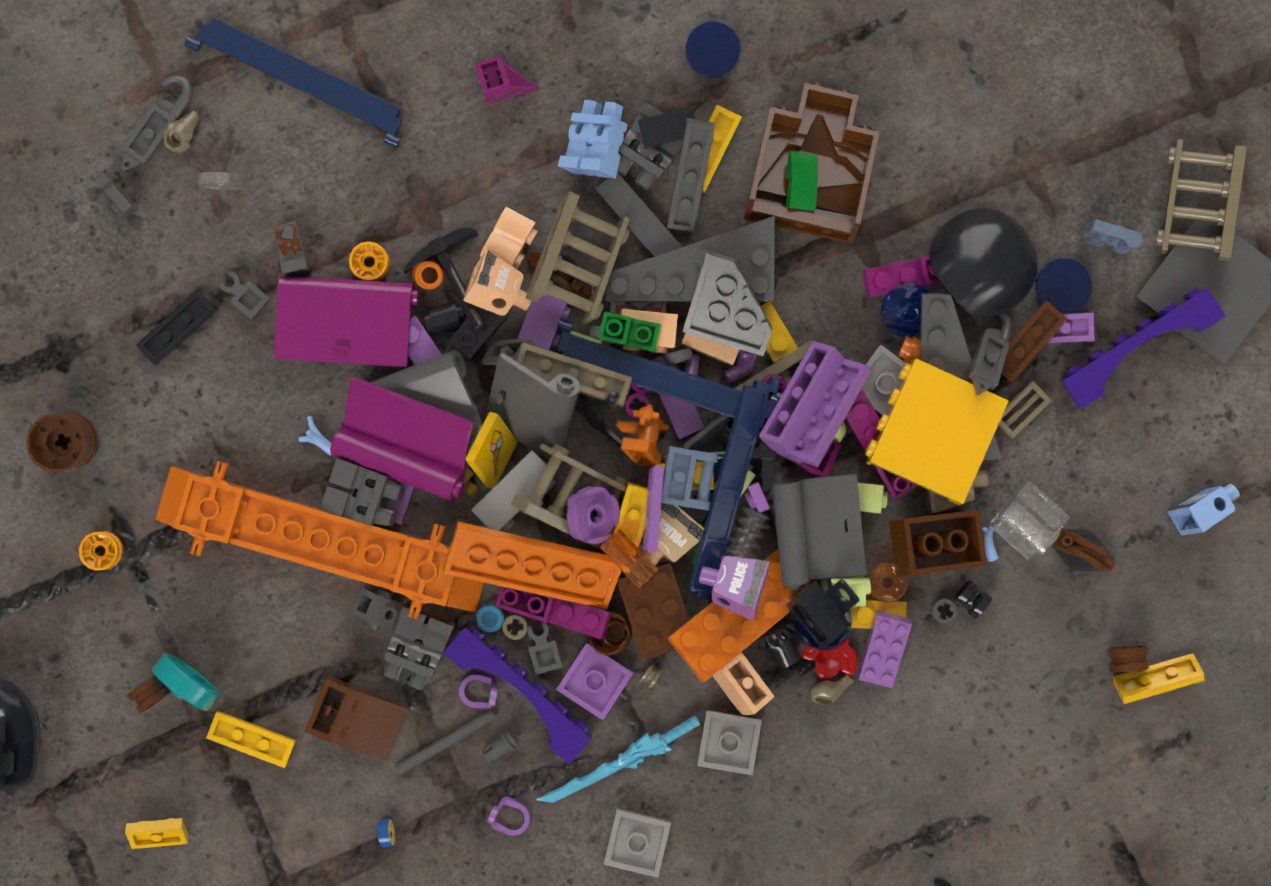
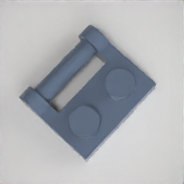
M1098 219L1084 225L1080 237L1086 238L1087 243L1097 247H1103L1104 244L1112 246L1113 251L1117 254H1125L1129 249H1135L1142 243V236L1137 231Z
M668 446L661 503L709 511L711 502H708L714 462L717 463L719 454ZM696 459L703 460L697 500L690 499Z

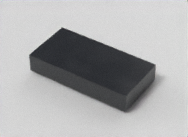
M693 107L638 120L644 148L647 149L682 140L687 118L695 119Z

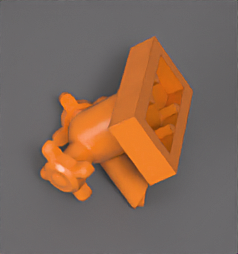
M651 404L633 411V416L639 417L640 423L617 421L616 426L621 432L637 434L636 439L623 438L621 449L638 467L651 468L656 466V464H663L662 454L656 447L659 433L663 430H668L669 425L664 424L659 419V413L653 412Z

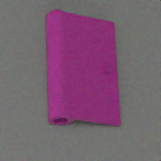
M281 276L277 288L274 359L408 367L410 314L414 306L419 305L420 290L415 289L414 283Z
M351 377L343 428L334 436L330 453L340 459L454 501L457 497L460 498L465 490L466 483L463 482L467 462L465 458L469 451L474 422Z

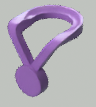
M486 674L466 676L459 686V696L462 702L472 708L490 710L491 706H495L498 688H495L496 678ZM472 680L491 684L488 702H472L468 700L464 694L466 684Z
M506 796L501 799L498 807H493L487 823H490L494 830L515 836L527 830L530 825L531 816L525 805ZM504 805L518 808L522 811L525 820L521 828L511 830L497 822L498 815Z

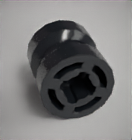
M971 580L962 586L953 599L956 605L966 608L968 614L974 619L978 618L992 601V597L987 593H981L977 589V585Z

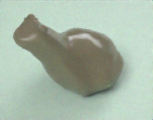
M191 111L182 118L168 124L164 131L163 142L169 150L175 153H182L190 148L193 131L199 122L198 113Z
M846 674L836 682L822 681L816 683L811 688V700L818 704L831 705L841 696L843 691L853 684L854 680Z

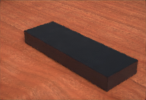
M197 289L139 341L136 346L154 366H157L212 317L218 309Z

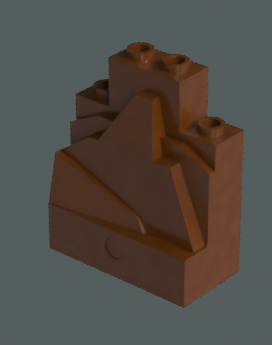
M804 83L797 113L792 112L786 107H770L744 215L745 220L758 222L775 216V227L848 244L853 243L862 220L880 132L874 131L868 126H853L859 95L852 94V92L845 89L834 90L825 88L824 85L819 83ZM789 151L817 154L818 189L815 211L786 208L789 179H785Z

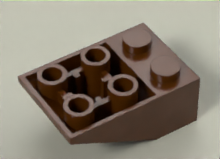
M330 676L324 682L304 732L328 742L387 760L408 707Z

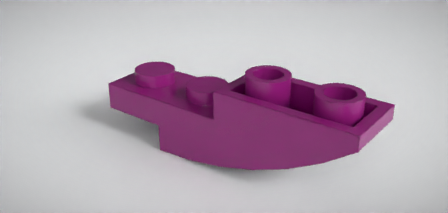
M929 256L862 271L867 298L891 295L941 284L934 273Z
M861 389L845 418L865 453L870 441H876L880 431L876 427L880 419L866 393ZM871 464L894 501L918 487L917 484Z
M502 586L500 587L495 607L599 639H604L612 613L594 606Z

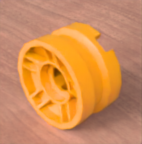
M368 241L354 247L350 253L349 265L354 275L361 280L380 281L389 272L390 258L383 247ZM373 257L375 260L374 265L367 267L364 259Z
M108 531L93 532L87 535L81 541L79 547V557L82 563L95 571L107 570L116 566L121 561L123 555V545L120 539L114 533ZM100 546L105 547V554L101 556L99 552H96V548Z

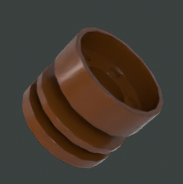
M72 411L49 414L36 420L29 429L26 439L27 451L34 464L42 470L53 473L65 472L86 465L96 454L99 444L98 433L92 421L83 414ZM70 437L71 442L64 445L63 440Z

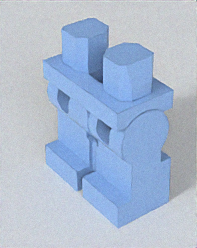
M584 100L581 113H572L571 121L573 123L568 133L570 141L566 155H560L558 167L573 174L595 175L597 177L616 179L621 157L618 154V150L624 139L623 132H626L628 125L620 121L623 106L615 102H605L603 113L600 115L602 104L592 100Z

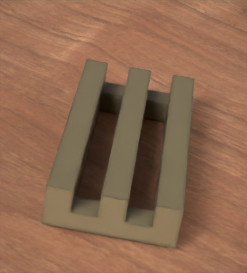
M1031 381L1007 404L998 424L999 428L1010 439H1013L1052 399L1034 381ZM1033 389L1035 393L1004 422L1002 418ZM1041 397L1043 401L1011 430L1009 426Z

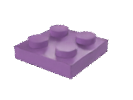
M586 642L556 690L603 720L633 675V672L611 657L596 653L593 647Z

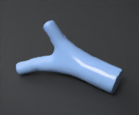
M308 416L307 420L310 429L306 431L308 436H300L299 442L312 443L331 456V442L319 432L314 424L313 417Z
M992 524L989 525L988 529L986 527L982 528L988 562L999 559L993 542L995 526Z

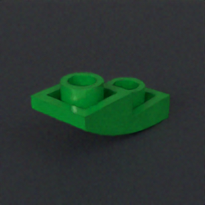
M789 151L785 179H789L786 208L815 211L818 189L817 154Z
M604 312L598 339L656 353L662 325L634 319L629 316Z

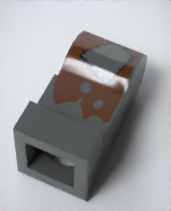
M293 221L274 226L282 273L285 276H293L310 272L311 267L298 222Z

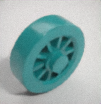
M163 653L152 667L154 675L170 689L169 691L172 694L203 711H209L220 697L219 690L208 679L172 654Z

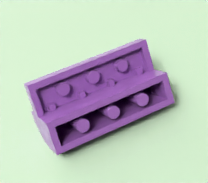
M812 341L759 437L772 450L788 460L800 465L804 462L818 467L871 370L867 365L844 359L835 347Z

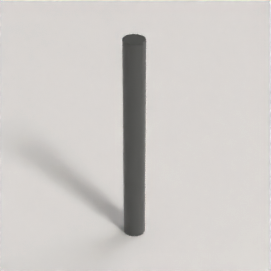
M488 710L395 765L398 774L406 773L497 719L493 710Z

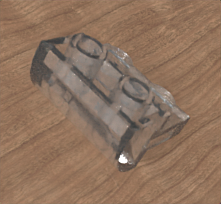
M1028 480L1021 486L1010 502L1003 506L989 526L1029 562H1032L1060 536V530L1070 517Z

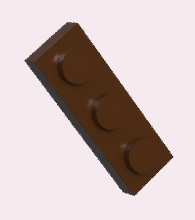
M1045 301L1011 340L1001 374L1014 383L1066 323L1068 318L1048 301Z

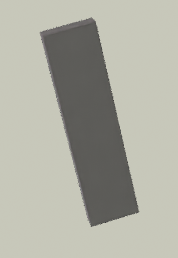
M690 118L686 120L666 225L669 229L693 233L695 231L715 129L714 122Z
M618 172L616 179L607 178L595 188L596 192L620 219L624 217L630 219L627 227L653 257L682 248L680 243Z

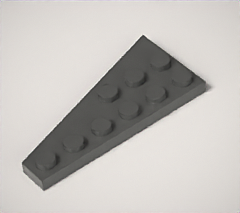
M775 216L611 271L606 286V302H692L707 251L735 259L758 302H775Z
M921 293L920 360L973 384L972 379L968 377L972 360L951 294ZM995 434L983 460L1002 459Z

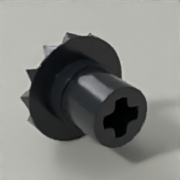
M783 618L755 640L758 649L771 651L780 668H786L795 664L801 657L793 641L797 626L794 620H789V618Z

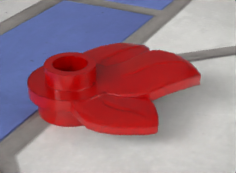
M846 632L839 636L840 644L838 646L829 644L821 649L814 639L806 643L802 657L808 660H815L816 673L821 681L833 678L839 670L851 676L855 673L857 654L849 646V638Z

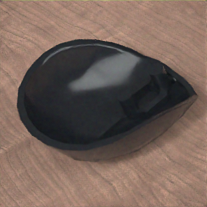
M989 208L970 209L954 216L939 229L930 247L929 259L931 266L941 285L951 294L954 301L961 308L978 318H994L1014 309L1029 294L1038 273L1037 254L1026 231L1013 218L1001 211Z
M0 678V790H16L30 785L34 779L40 755L41 726L38 712L27 694L14 683Z

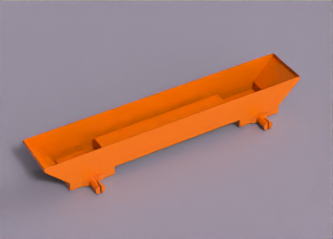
M216 461L213 477L173 466L170 467L155 520L170 525L175 529L185 531L192 537H195L190 554L202 556L205 541L216 540L355 579L407 596L412 600L407 616L414 619H419L423 603H434L472 612L477 611L484 582L443 574V566L450 546L441 543L445 526L440 525L439 528V524L434 523L430 540H426L385 527L354 521L321 511L319 508L229 483L223 480L228 464L221 461Z

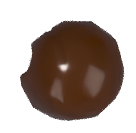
M612 612L604 639L591 636L589 639L590 645L596 653L605 656L621 653L631 642V623L623 614Z

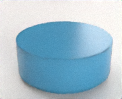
M495 604L484 605L476 615L477 625L485 632L499 630L505 619L504 612L501 608L495 607Z

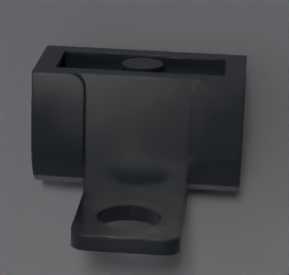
M844 579L839 580L826 591L815 581L786 606L819 647L823 649L852 626L844 616V613L856 605L860 599ZM840 589L844 590L848 594L850 600H847L843 597V595L840 592Z

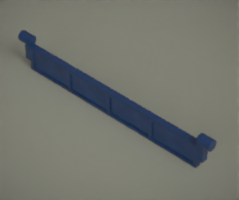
M213 18L209 27L202 24L195 39L190 36L187 37L184 43L185 47L199 52L203 43L387 132L383 142L394 148L398 147L401 138L395 135L402 123V120L397 118L401 110L400 107L216 18Z
M563 319L559 320L557 329L563 331L558 348L564 349V356L632 377L630 384L735 418L742 391L570 334L574 323ZM773 392L771 401L767 400L760 424L761 428L765 417L769 418L783 393Z
M771 376L769 383L754 380L752 386L743 385L688 586L689 590L696 591V598L709 600L708 604L712 602L713 586L699 583L700 574L703 566L716 570L720 568L731 534L769 392L778 393L781 379Z

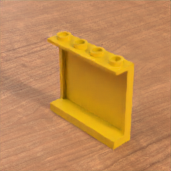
M915 358L910 364L905 363L900 372L901 385L899 389H893L888 400V404L891 405L887 415L883 414L877 424L876 429L880 432L876 441L871 440L866 449L865 455L868 456L866 464H874L942 495L956 505H961L965 502L1008 404V400L989 391H985L977 396L973 384Z

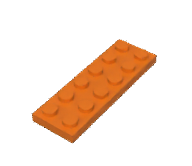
M458 522L443 566V574L607 609L623 568V559Z
M777 548L764 559L769 561V571L754 621L711 602L667 639L700 682L704 683L790 612L786 605L815 581L819 584V580L812 579L809 583L805 584V588L799 590H789L788 586L782 585Z

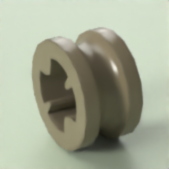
M519 614L510 615L503 623L504 634L512 640L521 639L528 631L527 620ZM513 619L520 620L519 624H523V630H519L518 635H514L511 633L512 630H508V624H512Z
M652 660L639 682H646L648 688L651 689L664 668L662 666L656 667L655 662Z

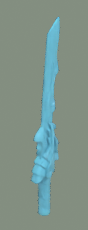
M694 715L665 734L660 735V733H656L649 737V734L646 733L636 743L632 742L627 751L623 754H618V759L609 764L603 763L595 771L581 778L575 777L564 786L548 792L536 800L554 803L624 767L638 768L637 764L643 762L645 756L650 754L656 756L657 754H665L666 751L673 750L669 744L670 742L701 725L697 716Z

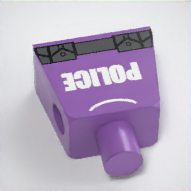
M725 556L722 559L719 570L703 566L699 583L713 586L712 602L754 621L768 576L769 561Z

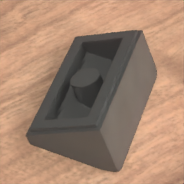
M530 339L494 340L481 363L483 365H497L501 353L517 362L522 343L532 346L536 345Z
M721 414L687 441L683 448L695 451H711L723 441L722 427L730 417Z

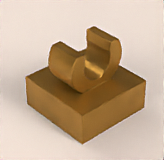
M466 466L463 482L466 483L464 491L471 497H474L481 489L471 481L476 473Z

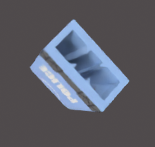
M1228 484L1224 488L1222 486L1208 488L1167 511L1181 536L1202 533L1235 511L1232 502L1238 499L1240 494L1233 484Z

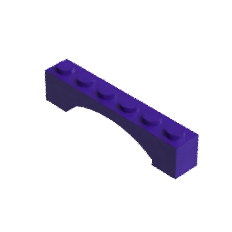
M1197 287L1183 295L1185 301L1177 306L1174 303L1167 305L1158 311L1161 316L1151 322L1147 318L1135 326L1137 331L1127 337L1125 333L1111 341L1113 347L1103 352L1102 349H1099L1087 357L1089 362L1082 367L1076 364L1063 372L1065 378L1061 379L1060 382L1076 407L1082 409L1106 394L1103 387L1114 368L1133 349L1147 340L1162 333L1181 328H1194L1196 332H1203L1225 318L1226 315L1209 289L1205 288L1200 291Z
M467 625L443 653L463 671L467 667L487 671L504 679L525 695L537 709L546 724L551 738L548 747L569 765L591 741L592 736L589 734L591 729L580 719L574 721L568 715L570 710L562 702L557 700L554 703L547 697L549 691L539 682L533 684L526 678L528 675L527 671L519 664L511 665L505 659L508 655L495 644L491 647L484 641L487 636L476 626H473L471 629Z

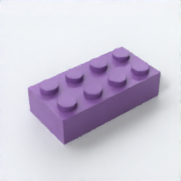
M876 610L857 672L858 680L893 688L912 626L910 618Z

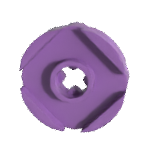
M588 486L568 498L567 522L570 535L575 539L591 544H599L609 539L611 536L609 533L613 526L617 527L620 516L619 505L614 495H610L605 488ZM592 510L597 511V516L593 517V522L590 519Z

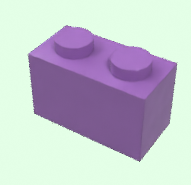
M550 295L543 296L537 302L532 301L518 339H530L537 347L551 351V349L557 350L562 336L558 334L557 326L560 319L568 321L571 308L567 307L568 303Z

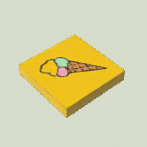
M488 413L465 458L483 484L492 489L497 485L518 443L498 414Z

